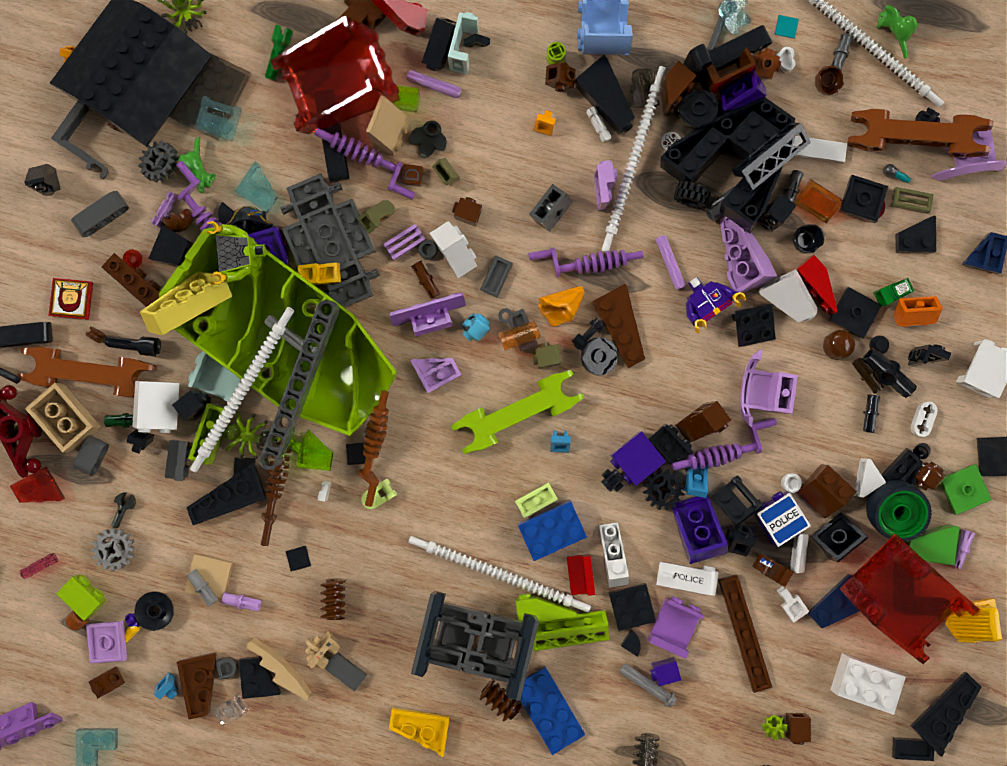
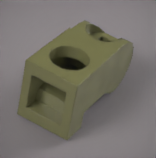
M383 200L366 210L357 219L367 233L370 234L381 225L380 221H386L394 214L395 207L389 200Z

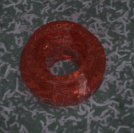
M130 249L124 253L123 260L129 266L137 268L142 263V255L139 251ZM135 256L136 260L131 262V257Z

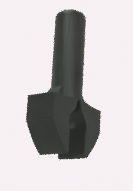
M123 492L115 497L114 502L117 503L118 510L111 524L113 528H119L127 509H134L136 505L134 495H130L126 504L124 497L127 492Z

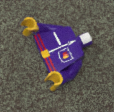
M698 277L688 283L694 293L687 297L686 316L695 326L696 333H700L699 327H704L707 330L706 322L733 304L732 301H735L737 307H741V303L738 300H747L744 293H737L718 282L710 281L703 286Z

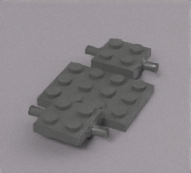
M320 173L286 188L290 196V204L280 207L283 215L294 210L299 221L282 228L297 266L315 263H340L341 283L327 284V290L324 293L344 308L374 296L370 287V280L380 276L377 269L366 273L359 259L376 251L367 231L357 219L360 214L354 200L350 199L335 205L333 193L343 190L340 182L329 187Z

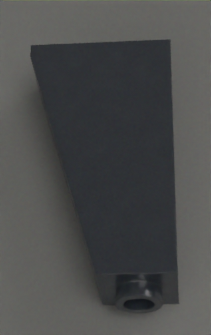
M602 55L575 79L574 86L592 106L597 108L598 113L620 135L622 132L627 133L634 126L632 123L635 116L607 57Z

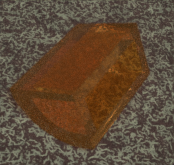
M810 179L800 192L795 204L827 224L841 206L842 198Z
M535 320L498 333L504 351L541 339V334Z

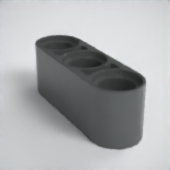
M112 191L76 214L71 221L82 237H88L124 214L129 207L118 191Z

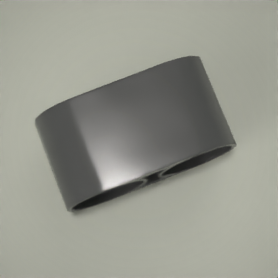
M92 435L88 436L74 460L73 468L93 476L101 465L108 451L109 444Z

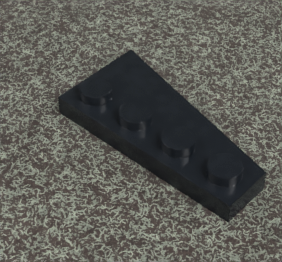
M255 462L186 507L193 526L267 499Z
M963 672L910 726L942 757L946 746L953 739V734L958 725H961L964 719L963 716L967 709H970L982 687L967 672Z

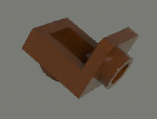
M117 667L89 681L91 690L97 699L125 683Z

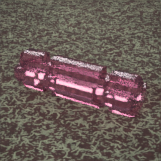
M55 553L49 554L45 558H41L28 567L21 569L19 573L23 579H27L50 565L57 563L58 558Z

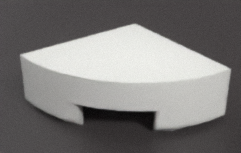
M331 481L322 482L318 501H328Z

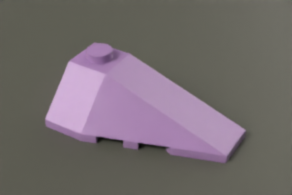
M722 217L720 219L722 240L726 247L725 261H728L729 272H727V277L732 289L737 293H744L763 286L776 278L777 275L769 258L753 234H749L728 217Z

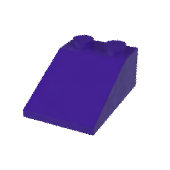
M708 494L706 498L693 497L683 500L681 503L676 502L675 508L671 507L689 564L727 554L728 544Z

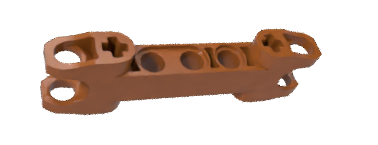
M884 109L854 111L851 115V121L864 124L868 131L860 136L848 137L847 146L864 151L882 152L885 150L886 143L945 147L949 148L948 156L954 158L988 156L990 152V147L977 144L973 140L972 134L977 131L991 130L994 121L976 115H955L953 123L889 119L890 111Z
M34 347L21 348V354L30 355L35 359V369L29 374L19 373L17 376H20L22 381L51 387L56 383L57 378L114 385L113 395L134 398L135 381H138L140 373L156 371L157 366L141 360L119 357L117 366L60 359V349Z

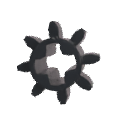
M928 107L926 111L922 110L916 115L915 121L940 122L938 117L940 113Z
M607 469L601 475L604 478L601 483L609 492L613 490L618 492L624 486L621 483L624 478L616 469L612 472Z

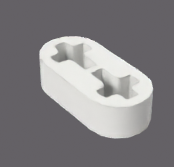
M922 402L918 405L910 428L913 435L925 437L930 434L938 411L934 403ZM924 407H928L931 412L926 414V411L923 410ZM922 425L925 428L924 431H920L917 426Z

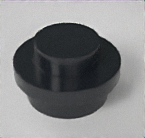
M875 336L870 340L869 347L870 349L875 348L884 354L889 349V341L884 336Z

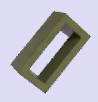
M446 158L439 159L432 166L446 186H452L460 180L459 175ZM441 167H443V169H444V170L446 171V173L449 175L450 179L446 176V174H445L444 171L441 169Z

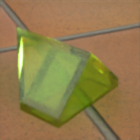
M308 429L299 449L297 467L331 471L334 452L330 451Z

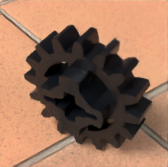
M659 469L658 474L654 471L652 473L653 477L648 476L646 478L648 483H643L647 490L642 491V493L648 495L645 501L651 500V507L657 504L658 510H661L662 506H664V509L667 511L669 510V505L675 508V502H682L679 496L685 495L681 492V489L685 488V486L679 484L682 478L676 479L677 473L670 474V469H666L665 473H663L662 469ZM662 477L660 482L657 484L653 483L657 478ZM671 480L675 483L676 489L671 486ZM665 484V488H667L668 491L664 492L662 495V491H660L659 488L663 487ZM651 490H654L657 494L656 499L652 496ZM674 495L670 501L665 502L667 497Z

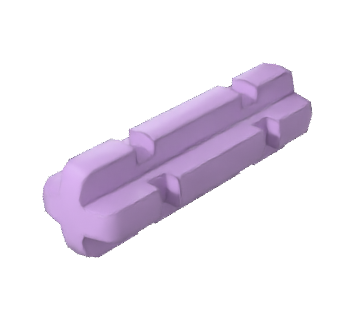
M172 192L167 193L166 201L163 200L156 212L157 216H154L151 221L153 225L159 228L164 224L162 217L167 218L174 207L173 203H176L178 200L177 195Z

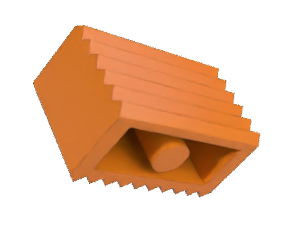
M935 295L934 297H911V299L900 298L893 317L897 326L902 327L937 324L942 306Z

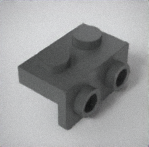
M169 441L165 478L183 481L185 477H188L189 466L187 465V458L192 446H189L190 442Z

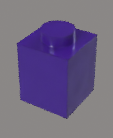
M674 657L651 663L650 675L652 681H656L658 686L681 681L677 661Z

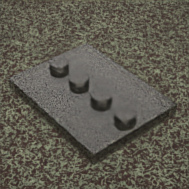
M211 54L212 58L170 114L169 118L218 141L252 74Z

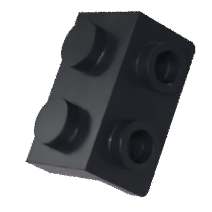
M937 344L915 347L908 355V365L912 367L924 365L927 361L932 363L949 360L951 352L946 351L945 347Z
M663 424L648 440L672 465V463L682 461L688 455H691L693 453L690 449L692 445L685 438L681 439L677 435L679 432L672 424L669 426Z

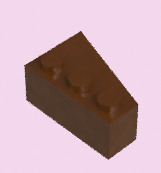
M718 401L705 402L675 426L683 437L691 443L714 432H722L729 426L727 423L731 421V418Z

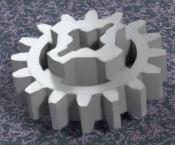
M112 528L110 531L107 529L103 531V534H98L97 538L99 540L92 542L96 547L91 549L92 552L96 553L92 559L99 560L96 565L104 564V570L110 567V570L114 571L117 568L122 569L124 565L130 564L131 562L128 558H134L135 555L131 551L136 550V547H131V544L135 541L128 539L131 534L124 535V529H120L117 532L116 528ZM113 537V538L110 540V542H109V541H107V542L105 541L107 538ZM117 557H122L120 561L114 562V560H116Z

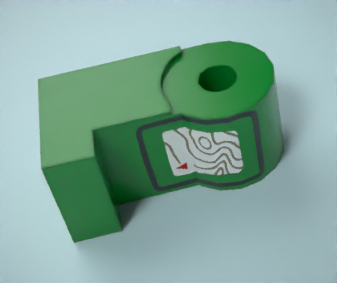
M908 277L873 293L877 302L883 307L913 293L915 290Z

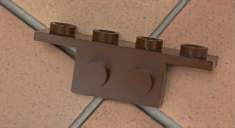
M113 253L102 265V268L145 307L159 299L161 286L154 280L149 281L146 278L147 274L141 268L135 269L129 266L116 253Z

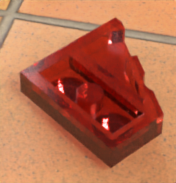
M44 467L10 486L19 503L62 501L66 499L48 467Z

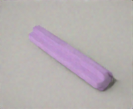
M409 70L407 74L409 82L455 98L460 96L461 88L412 70Z
M665 235L659 236L656 242L676 290L685 287V282Z

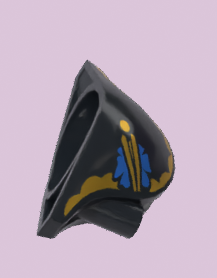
M252 206L240 207L234 212L230 221L225 224L236 226L248 234L273 227V224L267 221L266 212L259 211Z

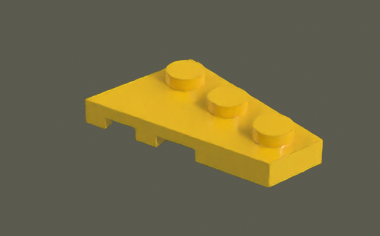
M392 707L389 729L409 740L416 741L426 749L429 748L444 757L450 716Z

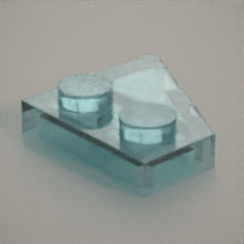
M255 161L235 192L268 213L278 199V196L271 187L260 165Z

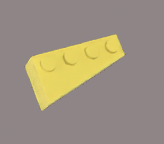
M195 272L140 311L148 332L165 335L176 327L232 297L228 283L222 281L219 285L214 286L213 282H219L217 276L210 277L211 273Z

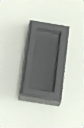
M495 255L480 291L498 298L513 263Z
M339 652L332 656L324 668L354 692L367 676L365 672Z

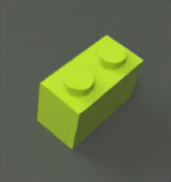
M80 574L72 576L56 593L84 621L91 618L107 601L104 593L94 588L90 584V580Z

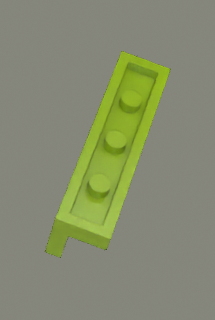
M605 610L577 614V617L539 622L533 651L609 640V627ZM602 631H604V634H599V635H596V634H595L596 632H602ZM577 635H584L583 637H576ZM564 637L563 640H556L557 638ZM545 640L544 643L536 644V641Z

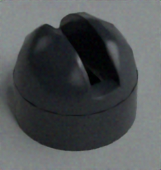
M919 443L914 447L913 453L923 460L930 455L931 448L926 443Z

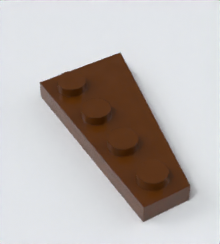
M624 284L592 301L627 368L645 360L627 285Z

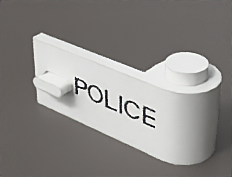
M660 562L656 585L715 596L719 572L715 571L716 567L704 565V568L697 569Z

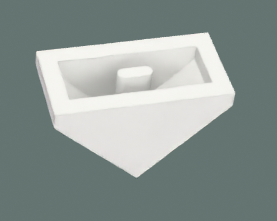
M860 458L854 488L857 492L854 496L864 498L885 484L886 481L871 459Z

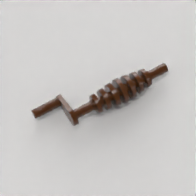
M287 448L286 453H290L291 449ZM287 455L284 456L281 465L267 470V473L273 476H267L266 478L267 481L272 483L266 484V489L270 491H266L265 496L269 499L266 513L261 514V518L265 522L261 540L262 546L269 545L272 525L277 519V515L274 514L276 500L282 496L278 491L284 490V486L279 484H286L287 479L282 477H288L289 474L288 471L282 470L289 469V464L284 462L290 461V456Z

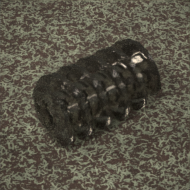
M642 733L641 736H636L635 740L639 741L640 744H635L634 748L638 749L639 752H634L633 756L638 757V760H633L632 763L637 766H655L658 763L655 757L658 756L656 749L659 748L657 741L660 740V737L653 733Z

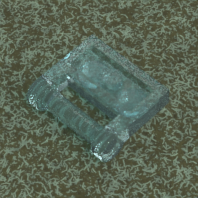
M203 96L195 130L233 141L242 108L225 105L210 100V97ZM208 107L232 114L233 118L230 120L208 113Z

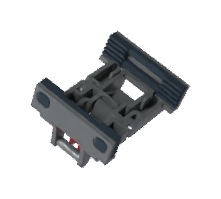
M432 592L429 597L411 674L423 677L428 671L429 663L458 671L462 669L466 673L507 682L506 693L508 698L520 701L539 624L536 615L524 613L523 620H518L444 602L446 593ZM438 621H440L439 628H438V632H437V636H436V639H434V638H435V634H436V629H437ZM475 635L480 636L477 649L472 648ZM516 640H519V641H518V645H517V649H516V653H515V657H514V659H513V658H512V654H513V649H514L515 641H516Z

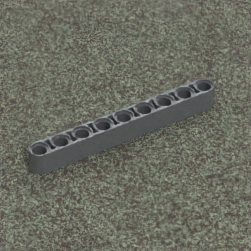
M323 300L317 305L260 456V465L266 470L278 467L284 459L339 314V306L334 301ZM327 304H330L332 307V312L329 315L324 312V307ZM320 323L325 326V331L322 334L317 331V326ZM312 342H315L318 346L315 353L310 350ZM305 361L310 363V370L308 372L303 369ZM297 380H301V381H302V383H303V388H302V390L297 389V387H296V382H297ZM291 398L294 399L296 402L295 409H292L289 406V400ZM283 417H285V418L288 419V421H289V426H288V427H284V426H283V424H282V419H283ZM276 436L281 438V446L275 443ZM269 455H272L274 457V464L269 463Z

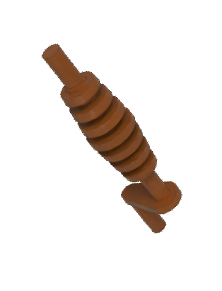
M381 390L379 403L373 407L372 411L374 413H371V420L367 423L368 427L365 429L366 434L364 436L366 441L364 442L365 449L363 450L366 460L364 468L360 469L358 473L361 478L369 483L365 505L368 507L373 506L376 489L379 484L378 478L371 471L373 460L378 458L379 451H381L387 434L385 430H387L386 423L388 422V417L386 415L389 414V409L386 408L389 391Z

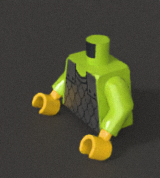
M214 221L206 223L214 226V231H206L208 234L219 233L216 234L219 272H214L210 276H217L219 278V282L212 283L214 286L219 285L222 281L232 282L243 279L251 272L253 267L257 266L256 257L266 256L265 245H255L254 238L249 237L246 231L233 225L220 224L218 226Z

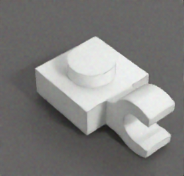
M783 586L776 590L785 601L780 606L793 623L809 612L798 595L792 597L787 588Z

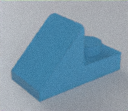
M697 466V470L687 467L684 481L685 488L683 490L687 491L688 495L707 497L708 468L706 466L704 469H699Z

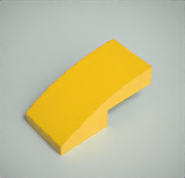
M340 263L298 265V274L313 285L341 283Z

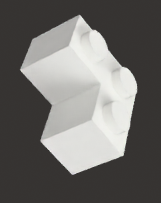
M448 221L430 232L435 244L458 278L477 267L474 261L477 257L471 248H467L466 245L469 243L457 226L453 227Z

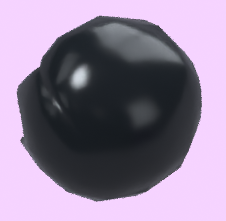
M803 225L794 233L792 238L793 245L796 250L803 254L814 253L819 247L823 246L825 234L822 228L817 225Z

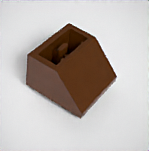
M680 61L667 73L661 85L662 113L664 116L669 112L673 113L680 105L681 100L692 91L691 89L695 85L693 81L696 74Z

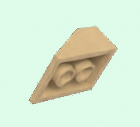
M381 95L366 132L373 148L395 156L396 151L399 152L403 143L401 138L403 133H407L410 123H408L407 116L385 96Z

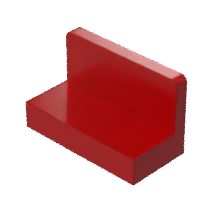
M590 554L568 556L567 566L571 595H595Z

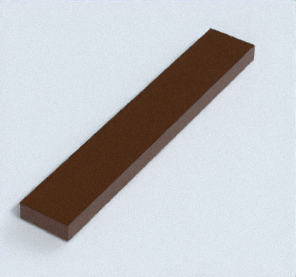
M735 574L719 579L718 582L752 692L756 693L772 688L739 577Z

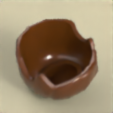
M834 65L823 67L815 76V87L823 95H836L844 86L843 73L840 68Z
M185 209L178 214L171 213L169 218L162 217V222L170 230L182 232L193 222L192 211Z
M837 330L825 337L823 349L830 359L842 360L853 353L856 344L853 336L848 331Z

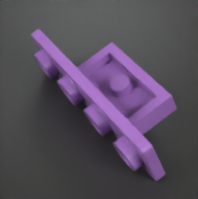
M462 292L454 293L447 297L433 299L430 302L398 309L395 312L389 313V317L393 326L412 322L415 336H420L451 327L452 323L448 311L466 306Z
M33 702L1 715L0 750L6 745L18 743L20 739L34 736L43 729L54 727L55 724L62 722V717L49 713L38 718L37 706Z

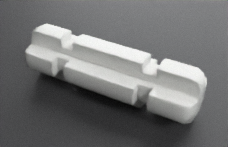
M595 106L589 108L587 115L591 118L597 134H600L601 141L603 143L609 141L611 134L607 131L601 116L598 115L597 108Z

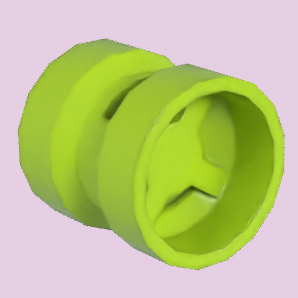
M553 42L548 46L546 60L549 65L564 62L565 46L560 42Z

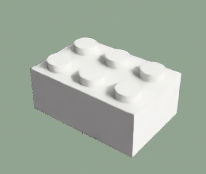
M842 653L830 690L837 696L894 715L906 677L891 669Z

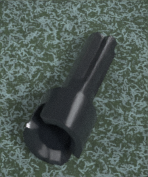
M107 336L105 341L107 347L135 350L140 355L156 357V354H159L161 351V341L159 338L142 336L140 339Z

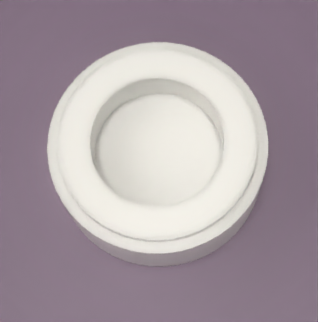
M789 473L783 476L781 485L785 491L795 493L801 489L802 480L797 474Z

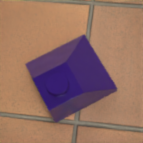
M752 70L721 90L722 108L724 111L736 109L767 96L766 87L755 70Z

